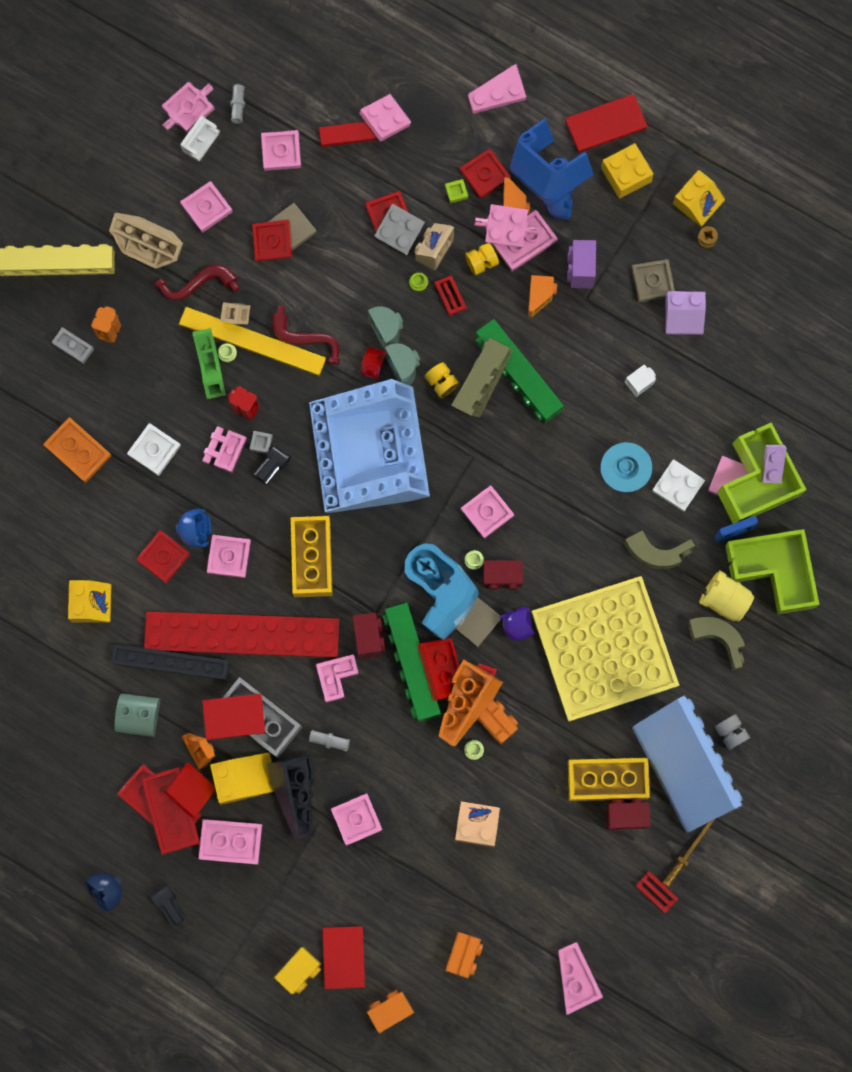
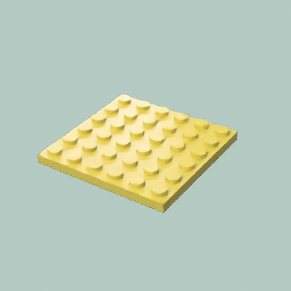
M642 576L531 612L568 722L679 686Z

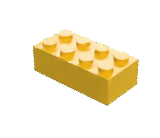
M291 517L293 596H333L330 517Z
M648 758L569 760V801L649 799Z

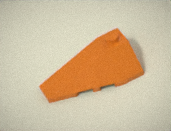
M466 660L462 661L453 677L452 683L454 685L452 693L448 697V709L444 713L439 737L454 747L491 703L503 683Z

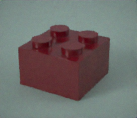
M376 613L353 616L359 660L382 657L381 651H385L383 636L379 637V632H382L381 617L377 618Z
M633 799L630 803H624V800H612L606 806L607 830L649 828V803H644V799Z

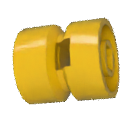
M490 243L480 246L478 251L474 249L465 253L467 264L475 276L484 272L486 267L490 269L499 265L498 257Z
M444 362L433 367L425 375L429 384L435 386L434 391L440 398L449 395L460 385L455 376L450 375V369Z

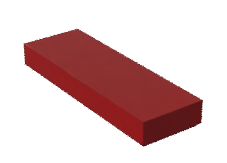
M366 122L319 127L321 147L376 141V135Z

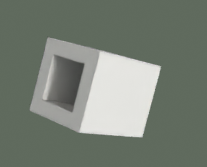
M643 365L626 378L625 384L637 397L655 383L656 375L650 367L647 368Z

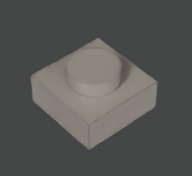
M254 431L250 451L268 454L273 435Z

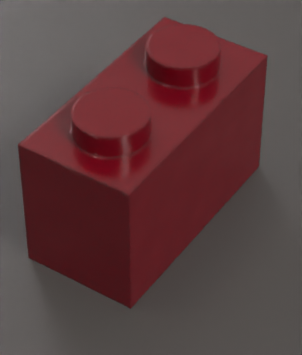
M484 561V587H488L489 590H498L499 587H507L508 590L519 589L523 584V561Z

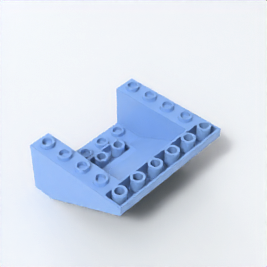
M390 379L309 402L326 513L408 502L430 496L412 386Z
M683 696L634 725L632 729L685 832L688 833L741 806L740 801H742V797L737 789H733L731 785L733 781L728 771L724 772L721 766L723 761L720 755L714 753L712 739L709 735H705L702 730L704 728L703 722L700 717L696 718L693 712L695 708L692 701Z

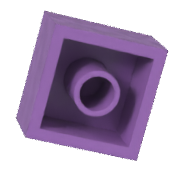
M573 240L572 246H569L567 282H570V288H593L596 277V241Z

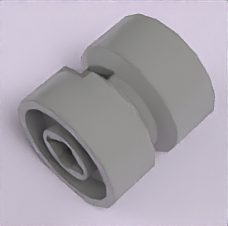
M736 714L715 726L718 734L724 736L723 742L728 750L733 749L750 738L745 728L740 727L742 723Z

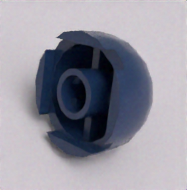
M103 872L96 873L84 882L90 896L93 895L97 900L95 903L105 913L112 911L122 899V890L120 888L122 882L117 876L112 877L110 874Z

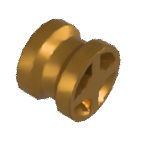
M707 226L701 229L698 236V244L702 248L709 249L715 245L718 238L715 228Z

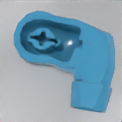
M425 543L415 547L408 554L405 560V573L410 580L422 586L435 599L434 607L431 606L422 621V625L440 639L445 640L467 616L475 604L479 592L457 562L445 555L434 544Z

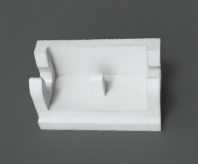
M201 115L180 144L182 151L195 160L200 161L220 133L216 129L217 126Z

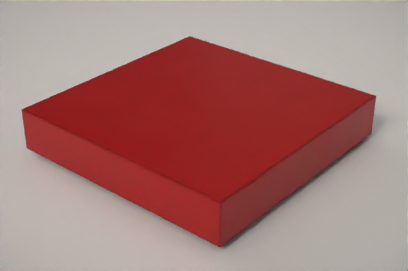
M488 149L459 168V171L480 199L502 186L505 178L511 180L510 175L491 149Z
M400 191L365 203L375 232H377L392 204L408 212Z
M289 220L252 224L256 262L293 258Z
M160 530L136 561L167 584L190 556V553Z
M188 762L164 793L185 813L194 818L216 791V788Z

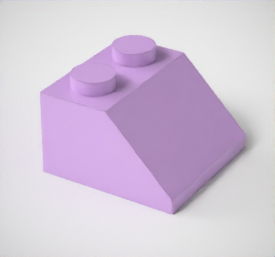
M667 292L665 297V334L703 335L706 311L705 292Z

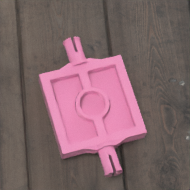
M190 82L185 84L162 105V108L170 116V119L162 124L163 127L168 131L176 124L189 133L201 115L205 118L214 110V106L206 98L214 90L213 87L208 84L200 91Z
M491 204L490 214L487 219L476 218L475 220L478 221L475 222V226L486 227L485 242L521 248L523 247L526 233L538 235V231L534 230L539 229V227L528 226V210Z

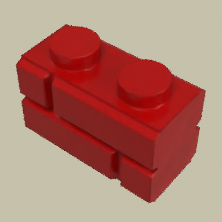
M239 386L236 390L233 389L228 396L229 404L234 413L239 416L242 415L248 421L253 420L260 408L256 395L251 392L247 393V390Z

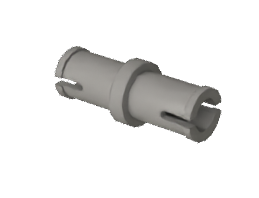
M243 85L233 86V100L230 103L232 107L231 121L233 123L243 122L242 115L243 108L245 107V102L243 101L245 87Z
M312 730L309 742L325 745L329 749L333 747L347 752L350 739L334 736L333 733L325 734Z

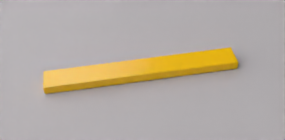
M188 307L185 308L179 323L180 326L193 331L211 328L213 338L317 376H320L326 358L235 324L222 322L221 319Z

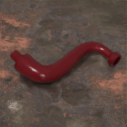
M219 264L204 268L177 292H171L167 288L165 279H160L155 283V287L160 289L166 298L173 301L188 297L212 278H219L226 288L230 287L233 292H237L240 289L236 283L238 281L237 276L229 268Z
M278 305L277 313L272 314V329L280 341L293 345L329 344L332 353L328 363L339 365V345L335 338L322 333L290 332L287 329L288 316L284 315L285 306Z

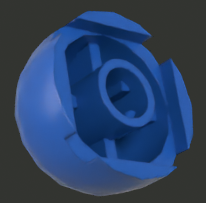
M573 190L554 203L548 204L543 202V205H547V210L551 216L558 219H569L571 217V194H573Z
M204 509L187 511L181 516L177 524V534L190 547H206L209 544V541L206 540L207 534L211 536V521L209 515L204 514Z

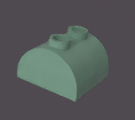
M381 306L368 310L369 323L384 350L388 345L398 344L400 338L399 330L403 328V320L400 314Z
M403 344L386 346V359L397 381L410 386L416 377V367L420 366V358L417 351H412Z
M121 693L115 714V732L155 737L161 699Z

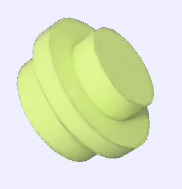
M229 343L222 344L218 349V357L223 362H231L237 355L236 348Z
M470 551L465 556V564L469 569H479L484 563V557L479 551Z
M471 740L465 745L464 752L469 759L477 760L483 755L484 747L481 742Z

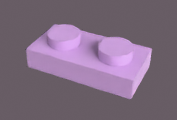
M766 445L761 474L762 483L782 482L787 449L785 445Z

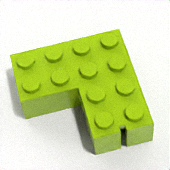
M772 422L755 431L753 430L739 436L733 442V446L748 474L724 484L717 491L733 524L793 500L806 491L787 451L782 482L762 483L761 481L766 445H783Z
M804 529L728 541L725 545L728 563L732 562L729 566L731 579L736 582L770 577L777 614L814 609L819 605Z

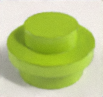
M423 273L413 274L409 280L410 287L415 291L426 289L428 285L426 275Z

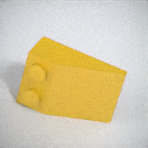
M270 753L211 764L219 804L223 805L274 792L267 763L272 762Z

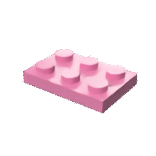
M537 210L527 216L528 226L539 227L538 230H534L538 231V235L526 233L522 248L491 243L511 271H514L558 241V238Z
M203 820L199 860L258 865L262 825Z

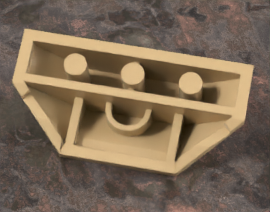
M115 213L109 229L123 254L156 269L177 261L183 245L172 231L137 216Z

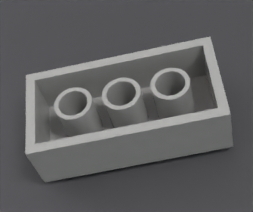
M239 677L223 698L260 693ZM262 695L266 733L249 736L278 758L302 727Z

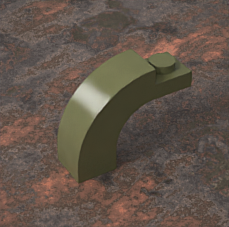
M643 530L627 538L624 542L630 554L638 562L654 569H670L679 566L682 562L679 556L682 558L687 557L692 553L691 550L695 546L690 539L671 550H660L650 544Z
M700 617L688 621L692 641L704 638L718 640L727 650L732 671L743 667L744 657L742 652L738 650L742 649L745 644L733 626L714 617Z

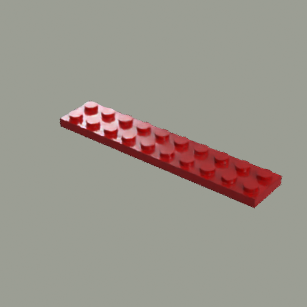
M146 612L144 648L166 652L338 658L340 620L332 618Z

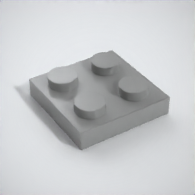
M392 204L374 237L407 255L425 222Z

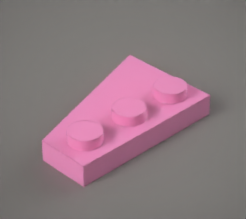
M516 64L468 94L473 114L526 100V94Z
M577 942L559 950L566 1015L603 998Z

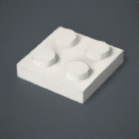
M149 423L127 455L159 476L181 445Z
M673 459L652 492L684 513L705 480Z

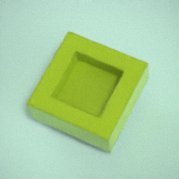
M463 179L445 184L450 203L468 199Z

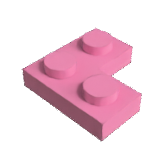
M354 654L316 664L326 703L345 698L340 679L359 674Z

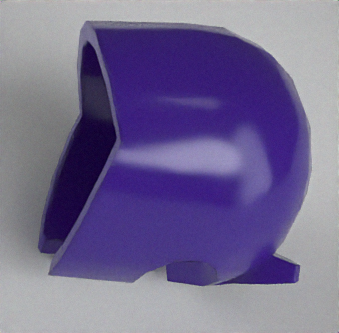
M527 606L518 608L515 612L510 611L499 616L503 621V630L511 640L521 641L535 634L531 628V615Z

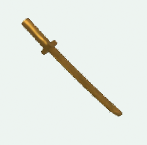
M714 820L707 823L684 857H679L676 860L675 867H673L662 883L664 886L669 888L683 866L688 865L689 862L686 859Z

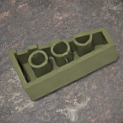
M491 338L486 341L482 347V353L476 359L470 374L451 406L471 416L481 417L514 349Z

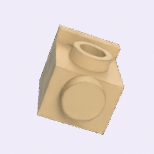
M223 302L221 321L233 324H248L250 305Z

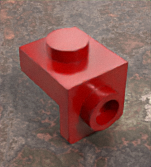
M368 347L362 361L360 374L378 379L386 357L385 351Z

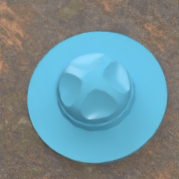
M627 442L619 443L609 448L604 454L601 461V474L605 482L615 490L621 492L636 491L642 488L650 479L652 461L649 454L641 446Z

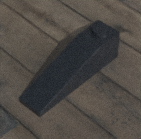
M311 754L283 758L267 763L271 785L294 839L299 840L310 836L312 833L313 813L310 809V798H313L314 792L311 791V780H314Z

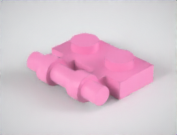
M217 426L215 432L211 434V441L208 448H205L203 453L205 455L202 461L209 464L211 458H215V467L232 473L247 438L228 430L226 437L222 436L224 429ZM218 442H221L223 444L220 451H215Z

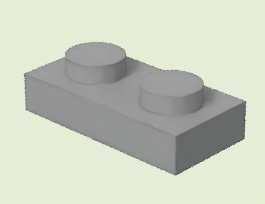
M63 327L51 342L54 346L82 364L85 363L94 350L91 345Z

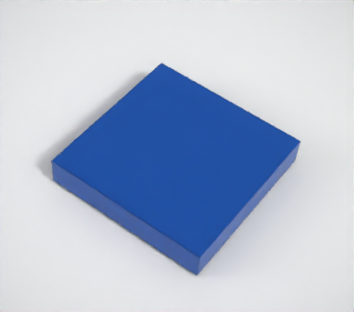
M756 516L719 529L715 535L716 542L720 543L752 531L758 523Z

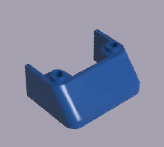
M543 119L519 137L510 163V169L512 174L543 202L550 204L559 200L594 174L585 152L571 162L564 158H557L551 163H547L537 154L554 142L546 119Z

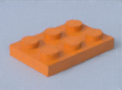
M70 417L43 444L85 483L112 456Z

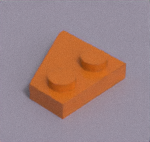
M190 733L181 737L198 769L205 767L215 756L213 746L205 738Z

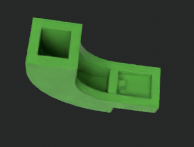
M209 328L193 332V338L207 399L225 396V387L212 330Z

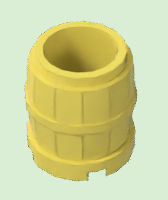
M719 570L706 587L707 595L702 594L699 603L705 607H710L720 616L733 622H739L751 606L754 595H752L750 590L741 585L740 582L734 581Z

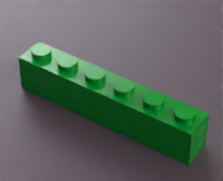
M494 319L476 332L475 341L481 349L490 338L514 349L503 370L502 376L504 378L508 377L513 390L520 392L523 396V402L526 406L532 407L534 410L533 414L539 421L542 420L546 424L563 411L564 405Z
M408 603L385 609L386 615H383L385 626H390L391 633L388 636L391 645L395 644L397 651L394 652L396 662L401 663L402 670L399 672L402 682L406 681L408 686L405 689L407 699L412 700L414 706L410 708L413 719L417 718L419 723L441 716L438 703L433 700L417 645L420 643Z

